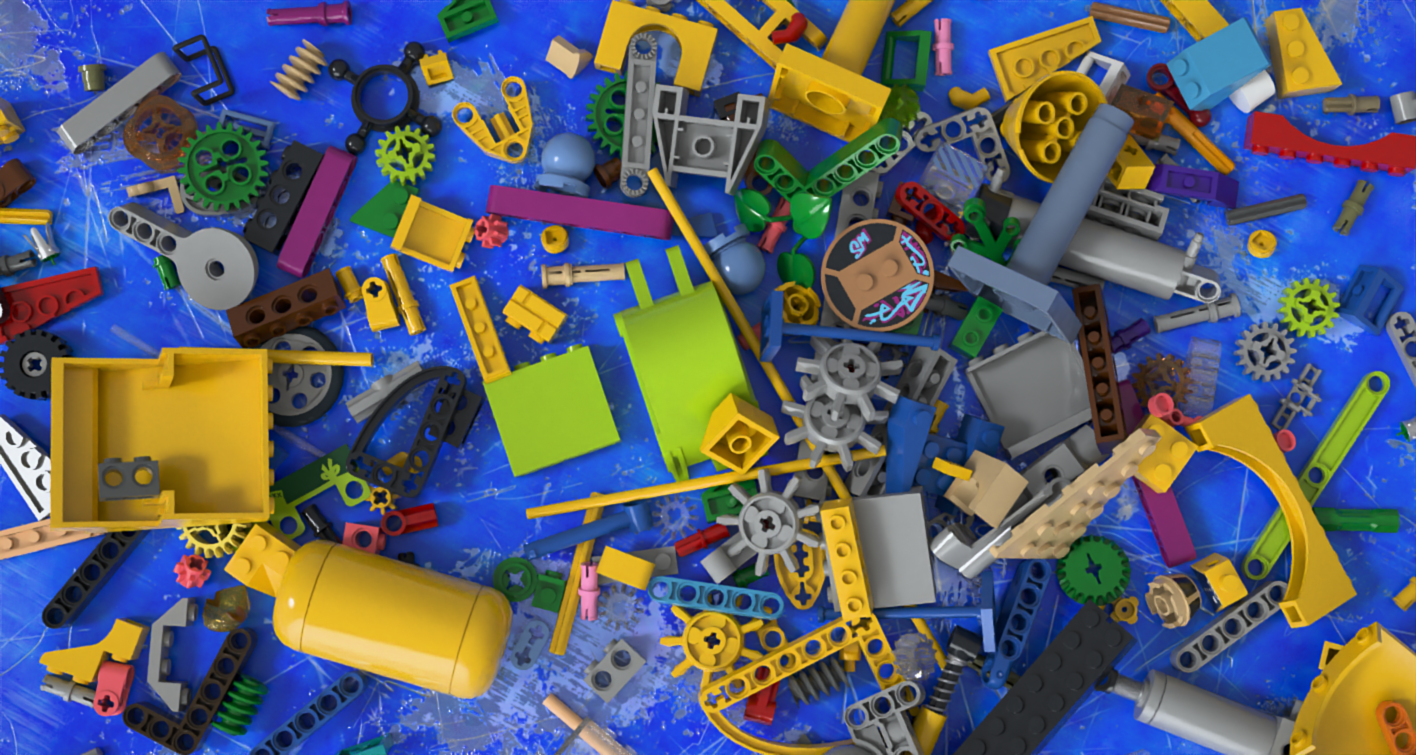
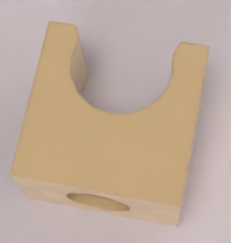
M975 450L964 465V467L973 471L970 480L966 481L955 478L944 494V497L969 516L976 514L990 526L997 529L1029 482L1007 463Z

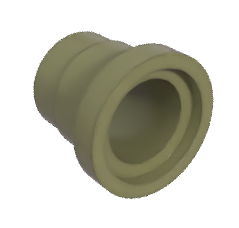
M106 64L78 66V73L82 75L85 92L106 90L104 71L107 70Z

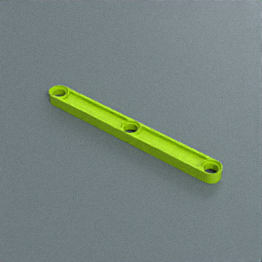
M1374 371L1362 378L1298 475L1299 486L1311 506H1313L1388 392L1390 380L1385 373ZM1373 376L1379 377L1382 381V388L1378 392L1371 390L1369 387V380ZM1314 467L1319 468L1322 472V479L1319 483H1313L1309 479V471ZM1280 504L1241 563V571L1248 579L1260 580L1265 578L1291 540L1286 518ZM1254 559L1258 560L1262 565L1261 572L1256 576L1252 575L1248 570L1249 562Z

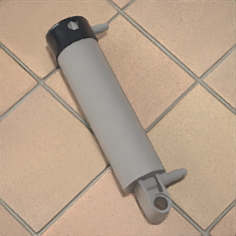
M999 167L992 178L991 184L982 183L974 198H980L986 204L985 220L995 241H997L1003 229V222L1006 218L1015 217L1020 221L1019 234L1012 236L1006 247L1013 250L1014 242L1023 237L1041 203L1001 189L1006 170ZM1084 217L1059 263L1061 266L1164 300H1169L1173 293L1204 303H1211L1216 301L1221 295L1220 279L1217 272L1195 264L1204 235L1200 232L1195 234L1187 251ZM966 221L964 234L982 241L974 224ZM1009 225V226H1007V227H1008V228H1015L1016 226H1014V225ZM1205 283L1214 284V286L1209 289L1201 287Z

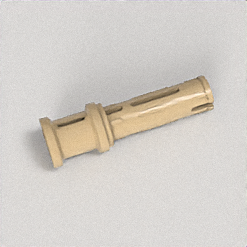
M568 262L564 263V266L549 267L546 264H541L543 289L554 285L571 287L573 283L625 280L624 262L587 266H572Z

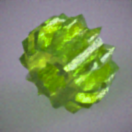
M895 83L894 87L891 88L892 90L878 122L885 118H894L902 126L905 125L909 128V122L917 121V113L921 112L919 97L907 84L900 87V85Z

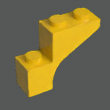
M116 618L110 633L99 643L45 652L41 656L39 663L47 665L46 670L58 675H63V672L73 675V681L89 685V682L98 681L100 667L103 661H108L111 653L112 659L127 663L128 660L138 659L150 627L127 618Z

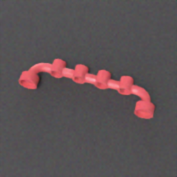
M1159 393L1148 401L1149 413L1160 418L1172 428L1178 425L1186 427L1203 417L1191 418L1184 416L1179 409H1173L1174 402L1166 393ZM1283 429L1272 435L1283 453L1295 448L1296 438L1291 431Z

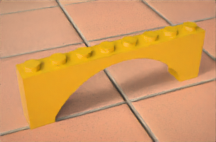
M1251 394L1233 399L1185 427L1192 442L1198 446V452L1204 450L1218 452L1244 464L1265 482L1279 502L1289 528L1292 561L1288 587L1284 599L1278 604L1291 628L1309 626L1357 595L1352 586L1351 579L1346 575L1337 553L1333 550L1326 537L1325 530L1313 513L1311 504L1305 498L1297 478L1289 468L1284 453L1279 449L1272 436L1271 429L1264 421L1259 407Z

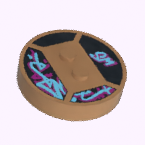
M869 219L849 226L832 241L822 262L821 285L829 306L844 322L860 330L888 332L909 324L924 310L934 287V266L926 245L911 229L891 220Z

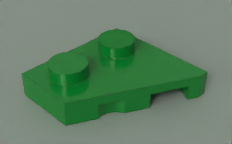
M452 0L451 4L445 6L437 15L448 43L499 22L490 0Z
M397 180L394 183L389 182L352 215L349 221L394 239L411 194L418 197L420 190L408 184L402 186L401 182Z
M754 479L736 482L752 497L758 494ZM733 483L710 487L701 495L708 524L716 522L717 517L720 515L740 514L743 504L728 489Z

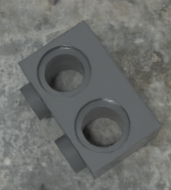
M150 456L134 457V462H122V458L104 459V463L98 464L99 502L159 498L158 460L151 461ZM142 470L150 473L152 480L148 484H140L136 481L135 474ZM110 472H116L122 477V482L117 486H111L106 483L105 476Z

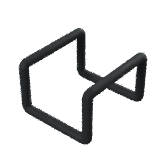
M197 35L173 46V51L186 62L206 54L209 57L218 80L191 92V95L199 103L207 106L234 94L235 90L217 47L209 45L205 35ZM202 40L205 49L189 56L180 50ZM224 77L229 91L204 100L199 95L221 85Z

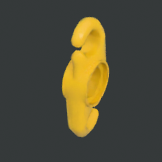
M764 606V611L772 614V608ZM777 619L769 620L765 626L755 631L767 653L789 643L785 633L778 626ZM771 631H776L781 636V643L774 648L769 647L765 642L766 635ZM785 653L784 655L788 657V663L783 667H790L795 662V655Z

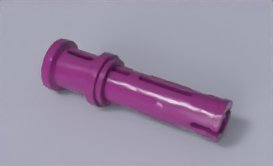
M345 0L341 4L321 2L318 6L268 8L266 13L270 15L267 16L269 26L319 23L326 27L330 23L352 24V8L349 0Z

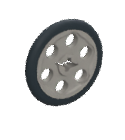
M309 326L298 327L280 337L271 338L256 347L249 348L277 350L279 344L287 342L290 344L291 350L305 351L307 348L314 347L317 351L338 352L337 347L328 336ZM273 363L272 374L268 376V385H272L273 389H278L280 392V399L276 403H268V413H273V424L280 427H298L321 418L331 409L339 397L343 386V366ZM294 368V372L298 374V377L293 378L290 382V379L286 377V373L292 372ZM317 373H323L326 377L325 384L320 388H315L312 385V377ZM298 394H305L307 397L305 407L301 409L295 408L293 405L294 397Z

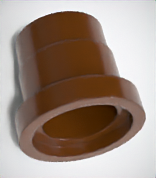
M617 157L601 165L596 164L593 169L598 182L605 190L610 189L612 183L620 179L621 161Z

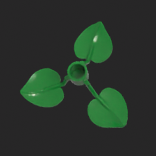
M750 188L737 190L734 195L736 213L740 223L745 224L749 231L760 232L764 230L766 221L772 223L793 220L794 231L802 235V237L793 246L791 253L782 252L779 255L777 271L784 284L795 281V285H800L805 289L812 288L815 282V267L809 257L803 253L797 254V251L807 239H816L823 234L829 221L832 198L806 192L799 193L791 200V215L770 217L768 215L771 211V204L762 193Z

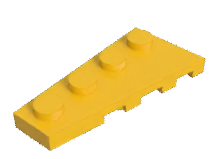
M1093 16L990 49L988 55L1005 103L1026 91L1043 76L1056 72L1099 45L1101 38Z

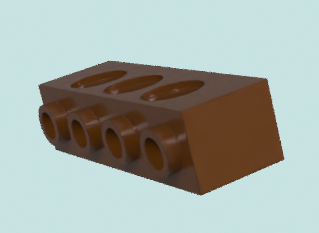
M328 268L236 307H232L226 310L233 337L243 349H247L249 347H256L271 338L280 337L298 327L307 326L325 316L334 315L338 311L345 309L346 305L339 283Z

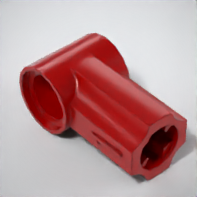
M434 503L387 512L382 517L381 527L386 534L391 536H401L407 533L439 527ZM393 516H399L402 520V526L396 532H392L388 528V520Z
M759 666L756 678L758 680L766 679L770 674V669ZM780 680L748 697L744 720L771 726Z

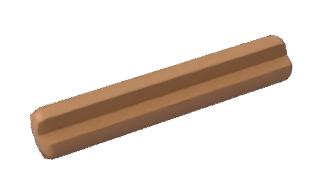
M1093 2L1089 10V17L1093 16L1095 19L1160 33H1166L1170 26V18L1099 2Z

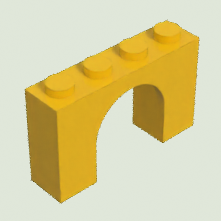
M612 0L594 60L595 68L613 74L618 73V75L622 76L631 39L639 33L649 31L665 32L678 42L682 51L673 85L684 87L689 91V95L700 97L717 40L718 29L713 28L714 25L707 21L700 20L698 23L688 21V18L681 14L672 13L670 16L662 14L660 9L652 6H646L644 9L635 6V3L630 0Z

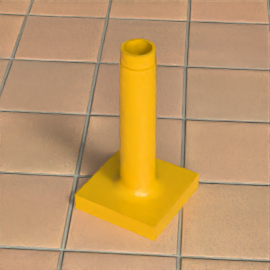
M848 0L821 58L786 43L777 62L768 96L770 108L848 143L877 124L892 89L867 79L862 74L895 0Z

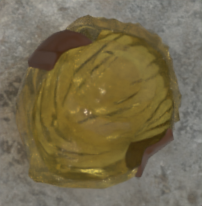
M238 585L221 589L216 592L213 600L206 599L205 607L203 608L204 612L202 613L204 626L214 632H230L238 628L247 619L251 606L247 586Z

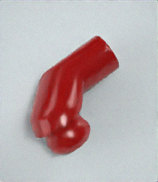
M800 12L794 13L786 29L771 31L773 45L798 41L807 29L808 21L805 15Z
M933 207L925 212V217L932 220L936 216V208ZM917 219L915 233L924 244L931 243L934 238L932 231Z

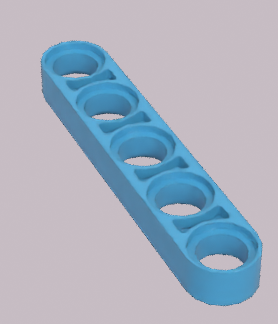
M657 576L648 584L649 596L655 602L767 620L780 618L785 610L782 598L772 592L665 576ZM664 582L668 585L669 591L664 597L654 595L653 589L657 583ZM691 586L695 588L696 596L692 601H684L681 598V591L685 587ZM713 591H721L724 595L723 602L717 606L711 605L708 601L709 594ZM741 595H748L752 599L751 606L746 610H741L736 606V600ZM769 599H775L780 603L779 610L774 614L764 611V603Z

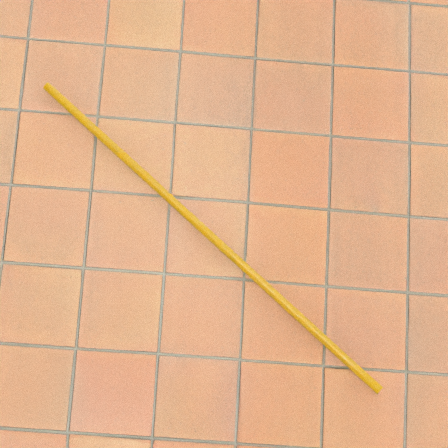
M657 167L647 172L648 176L759 361V339ZM759 361L782 402L783 400L795 402L772 361ZM791 416L798 428L803 426L802 418ZM805 438L811 451H813L816 446L808 438ZM833 465L821 467L840 499L852 497ZM916 604L903 605L904 607H917ZM911 618L939 667L944 669L947 657L925 619Z

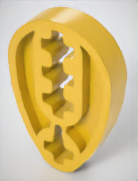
M802 528L803 531H805V532H807V533H810V534H814V535H816L817 537H819V536H818L816 533H814L813 531H810V530H808V529H803V528ZM795 544L791 546V550L793 553L797 552V546ZM802 544V550L808 553V557L803 558V564L809 567V571L804 572V577H799L797 572L791 573L780 553L773 554L776 574L785 595L796 608L805 610L813 606L821 591L825 579L823 560H827L825 549L821 550L820 546L815 548ZM801 582L804 583L805 592L811 595V599H807L805 605H801L800 600H795V595L800 594Z

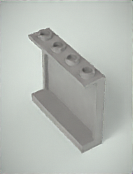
M1031 330L1017 337L1019 343L1011 347L1005 343L992 350L993 356L984 359L981 355L967 362L969 368L963 372L987 419L1005 427L1000 444L1008 460L1092 419L1084 363L1074 342L1071 345L1044 331L1034 335Z
M913 486L908 492L853 497L852 500L874 608L936 602L937 588L932 552L929 547L930 538L922 486ZM822 496L819 503H822L823 506L824 502L832 500H826V496ZM818 512L815 515L817 523L821 522L823 533H819V538L822 540L820 548L821 550L825 549L827 560H823V570L825 577L829 576L831 585L827 587L828 602L833 603L835 612H841L821 512Z

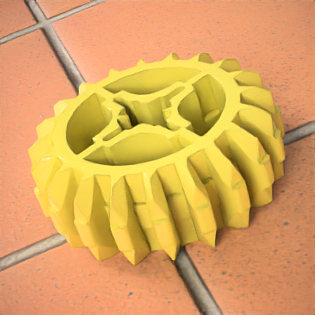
M252 523L233 524L230 533L227 529V524L178 527L176 529L184 530L179 539H189L185 547L187 549L195 547L194 554L201 555L204 552L205 558H212L214 554L217 558H222L224 551L227 554H233V546L240 547L242 542L239 537H247L248 533L243 530L244 528H251ZM210 531L212 536L217 537L219 542L215 544L209 543L199 533Z

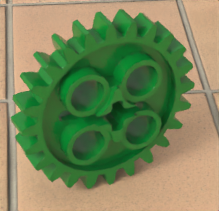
M627 71L624 79H621L618 73L614 74V82H611L607 77L604 78L605 88L601 85H596L595 90L599 95L590 94L589 99L594 104H587L586 110L592 113L585 116V121L593 122L588 126L587 132H596L592 141H602L600 150L609 147L610 157L615 151L619 152V160L622 159L625 104L616 105L612 101V97L621 95L626 98ZM609 109L614 113L608 114L606 110ZM654 118L651 140L652 155L656 152L654 144L659 147ZM610 121H615L620 125L621 129L617 132H612L607 128L606 124Z
M217 122L216 130H213L207 124V133L202 134L199 130H196L198 139L194 140L188 137L187 140L191 144L190 148L181 147V150L187 155L177 159L182 164H185V167L177 169L179 174L186 175V177L180 180V183L182 185H190L185 190L186 194L196 193L193 198L194 202L198 203L204 199L203 207L205 209H208L213 203L215 212H219L222 205L228 213L231 211V205H235L238 210H242V201L251 205V195L260 197L256 190L257 187L266 188L261 178L270 176L267 172L263 171V168L270 166V163L261 160V158L265 157L267 152L266 150L258 151L262 143L260 140L252 142L254 138L252 132L244 136L245 128L243 126H240L235 132L234 125L230 122L226 129L223 128L220 122ZM233 143L238 144V153L234 156H227L225 153L226 147ZM204 153H211V163L207 166L200 165V156ZM242 158H247L245 163L234 164ZM222 162L230 165L226 168L227 172L224 174L217 170L221 168ZM240 169H246L249 172V176L244 182H237L235 180V175ZM213 171L205 177H200V174L203 172ZM213 179H221V189L217 192H211L209 190V183Z

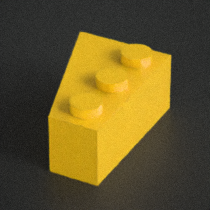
M1302 8L1274 11L1265 20L1278 99L1333 92L1342 85Z

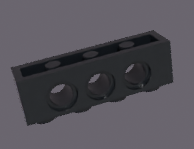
M295 140L291 146L288 145L284 149L281 157L283 162L279 169L274 170L269 179L270 186L266 194H262L256 204L257 211L253 219L250 218L246 222L243 233H245L243 238L279 256L323 159V154ZM296 167H301V176L297 179H291V171ZM288 191V201L282 204L278 203L279 194ZM272 215L276 216V224L271 228H266V219Z

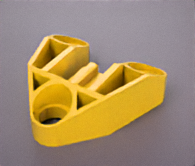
M511 76L503 81L501 92L520 130L519 132H514L504 112L498 113L490 119L501 140L495 143L484 120H481L476 108L468 102L458 103L452 111V117L459 129L487 156L511 164H519L526 160L529 154L535 127L525 83L519 77ZM511 83H517L522 87L521 93L516 97H511L506 93V88ZM465 108L470 109L473 112L472 119L466 123L460 122L458 120L459 111ZM518 143L523 147V152L519 157L513 158L508 155V148Z

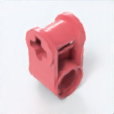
M107 660L103 661L99 670L98 685L93 701V707L99 715H119L125 710L135 674L133 665ZM108 699L114 702L113 707L107 704Z

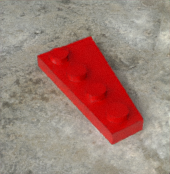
M90 267L2 287L11 311L8 320L0 324V345L6 344L8 340H14V335L18 333L25 334V330H34L104 295L99 267Z

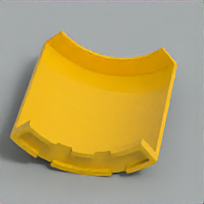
M1377 621L1367 628L1360 629L1355 637L1332 658L1320 675L1311 682V689L1299 710L1290 737V755H1392L1376 719V708L1382 701L1386 700L1401 704L1405 708L1416 733V653ZM1392 706L1386 710L1385 718L1388 722L1395 720L1397 711ZM1405 732L1400 733L1396 739L1397 746L1399 748L1404 747L1408 742Z

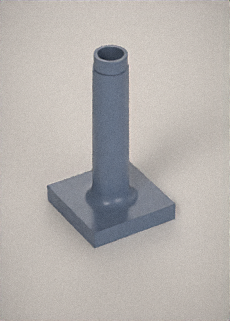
M1104 103L1098 105L1005 267L958 245L947 266L975 299L981 296L1002 308L1003 313L1072 345L1082 324L1060 292L1047 285L1127 140V135L1134 124L1131 116L1112 105Z

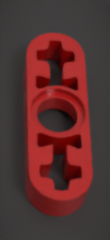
M911 181L902 183L897 187L895 192L897 202L944 241H951L953 235L964 234L965 226L963 221L921 185ZM913 189L912 196L917 200L923 198L924 200L920 203L914 199L906 200L907 193L905 190ZM927 204H932L936 208V216L932 220L924 215V208ZM941 220L946 224L954 223L953 230L955 233L947 234L948 227L943 223L936 226V223Z

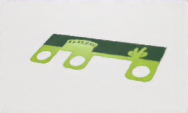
M345 444L275 482L273 486H269V497H274L275 508L274 514H270V518L267 521L270 520L273 527L283 533L280 529V522L284 517L290 516L296 520L297 529L293 534H283L291 540L301 535L305 530V526L295 506L335 484L347 506H355L369 498L371 491L366 481L352 476L346 469V459L350 453L348 445ZM354 461L353 465L357 467L356 472L358 473L359 467L356 461ZM351 481H358L363 487V493L357 499H352L346 494V486ZM251 522L252 527L244 528L243 531L249 534L253 526L259 522ZM227 524L229 533L233 524ZM233 546L234 552L236 553L238 548Z

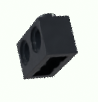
M452 383L448 392L444 390L442 394H447L454 399L456 394H452L451 390L455 384ZM466 389L463 395L467 398V405L464 409L456 411L453 418L455 431L451 435L446 436L444 442L460 449L463 448L485 401L483 397ZM446 399L440 400L439 402L442 405L438 414L444 415L450 410V402ZM436 425L429 426L430 431L428 434L438 438L440 434L439 428Z

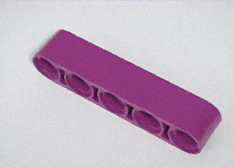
M331 145L328 147L277 261L278 269L302 279L307 276L357 163L356 155Z

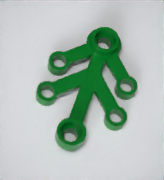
M980 198L968 199L964 203L963 216L968 222L974 224L983 244L967 239L963 234H955L951 238V250L955 252L958 247L955 243L962 242L963 244L959 246L978 255L990 258L992 261L1005 267L1011 256L1005 261L1002 254L1012 236L1019 234L1020 221L1015 217L1006 218L1003 222V229L997 241H995L985 220V202ZM1009 225H1014V226H1016V227H1015V228H1008L1007 226H1009ZM1020 238V239H1017V240L1014 242L1012 254L1014 253V251H1015L1017 245L1019 244L1021 238Z

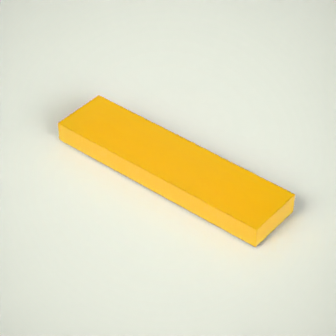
M474 275L449 285L484 382L489 384L512 375L476 276Z

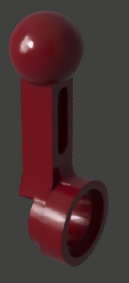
M1158 63L1149 69L1146 82L1152 90L1160 92L1189 115L1190 121L1196 127H1204L1210 123L1212 114L1209 109L1202 111L1189 109L1179 88L1174 84V78L1166 64ZM1155 73H1163L1168 81L1164 85H1158L1153 81L1152 76Z

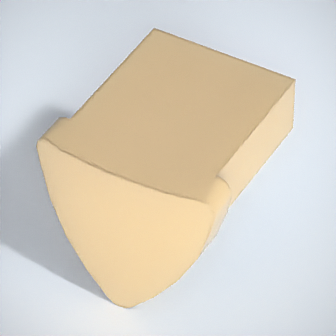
M558 35L552 39L546 61L565 73L568 78L573 79L589 64L593 55L585 49L579 50Z

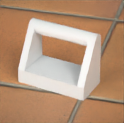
M1087 51L1076 72L1087 75L1093 63L1108 70L1099 88L1103 92L1108 105L1114 106L1131 75L1123 62Z

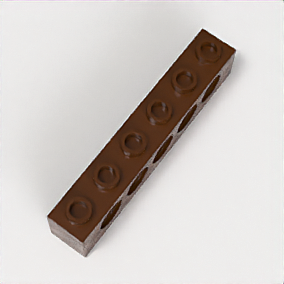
M1099 283L1072 289L1076 317L1082 324L1079 330V338L1095 440L1101 455L1113 453L1112 450L1124 442L1128 436L1105 296Z

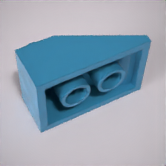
M1243 17L1186 48L1166 65L1189 109L1202 111L1205 109L1211 110L1272 63L1247 17Z

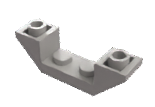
M194 597L182 598L152 624L147 682L173 712L186 710V705H189L191 701V689L188 688V681L166 680V676H169L171 672V659H168L169 647H172L174 641V633L170 629L171 626H193V621H196L198 617V604H195Z

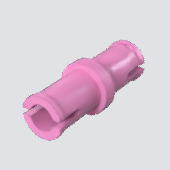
M941 18V21L939 19L934 20L935 44H932V51H935L934 73L936 76L952 75L951 51L954 50V44L951 43L952 20L948 18Z
M591 562L581 563V586L578 588V594L581 596L580 619L586 620V616H588V621L598 619V596L601 593V588L598 587L597 562H593L592 566Z

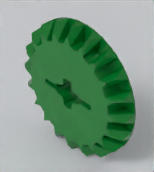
M1092 534L1085 537L1081 536L1071 544L1069 552L1064 557L1058 559L1057 578L1062 590L1072 600L1082 605H1085L1089 599L1097 606L1110 604L1124 593L1129 584L1131 568L1128 557L1124 553L1123 548L1119 547L1114 540H1109L1104 536H1094ZM1089 559L1095 567H1101L1098 571L1099 583L1096 576L1094 577L1092 573L1087 574L1086 572L1089 569Z

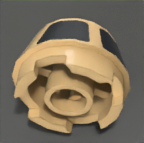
M1185 574L1159 575L1147 584L1149 585V592L1145 594L1147 606L1152 615L1157 613L1165 621L1162 626L1172 629L1177 626H1186L1201 607L1200 592L1192 579Z

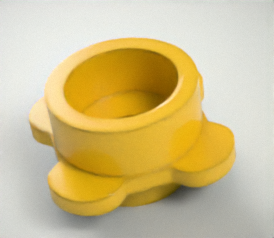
M1120 596L1112 602L1113 611L1110 617L1117 623L1119 621H1127L1129 624L1137 622V606L1139 601L1136 597L1122 598ZM1123 607L1127 608L1126 612L1122 611Z

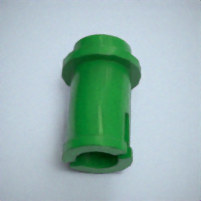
M164 255L153 259L154 264L152 267L157 269L164 286V291L182 285L172 262L174 261Z
M756 563L741 570L737 568L732 577L737 587L747 589L748 584L768 576V570H766L764 575L757 576L755 575Z

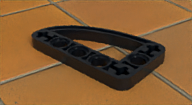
M435 366L410 376L393 389L374 410L356 438L345 464L349 474L404 497L416 498L420 496L425 489L466 389V375L454 367ZM455 374H458L457 379L460 380L459 386L454 385L451 390L452 394H456L455 398L453 399L447 394H441L442 389L448 392L450 388V383L447 382L448 377H454ZM439 379L403 468L366 454L365 452L373 437L392 410L416 388L427 382ZM442 399L448 400L451 406L449 412L444 415H440L436 411V404ZM431 425H436L440 430L439 437L434 441H429L425 437V430ZM420 451H425L429 455V462L424 467H418L414 461L415 455ZM361 457H363L364 464L374 466L372 473L364 469H359L357 473V467L353 465L354 461H360ZM383 467H389L392 470V479L387 483H382L378 479V472ZM410 467L416 471L424 472L422 477L420 475L415 477L414 483L418 485L417 489H411L408 493V487L404 486L406 480L411 481L414 473L409 472Z

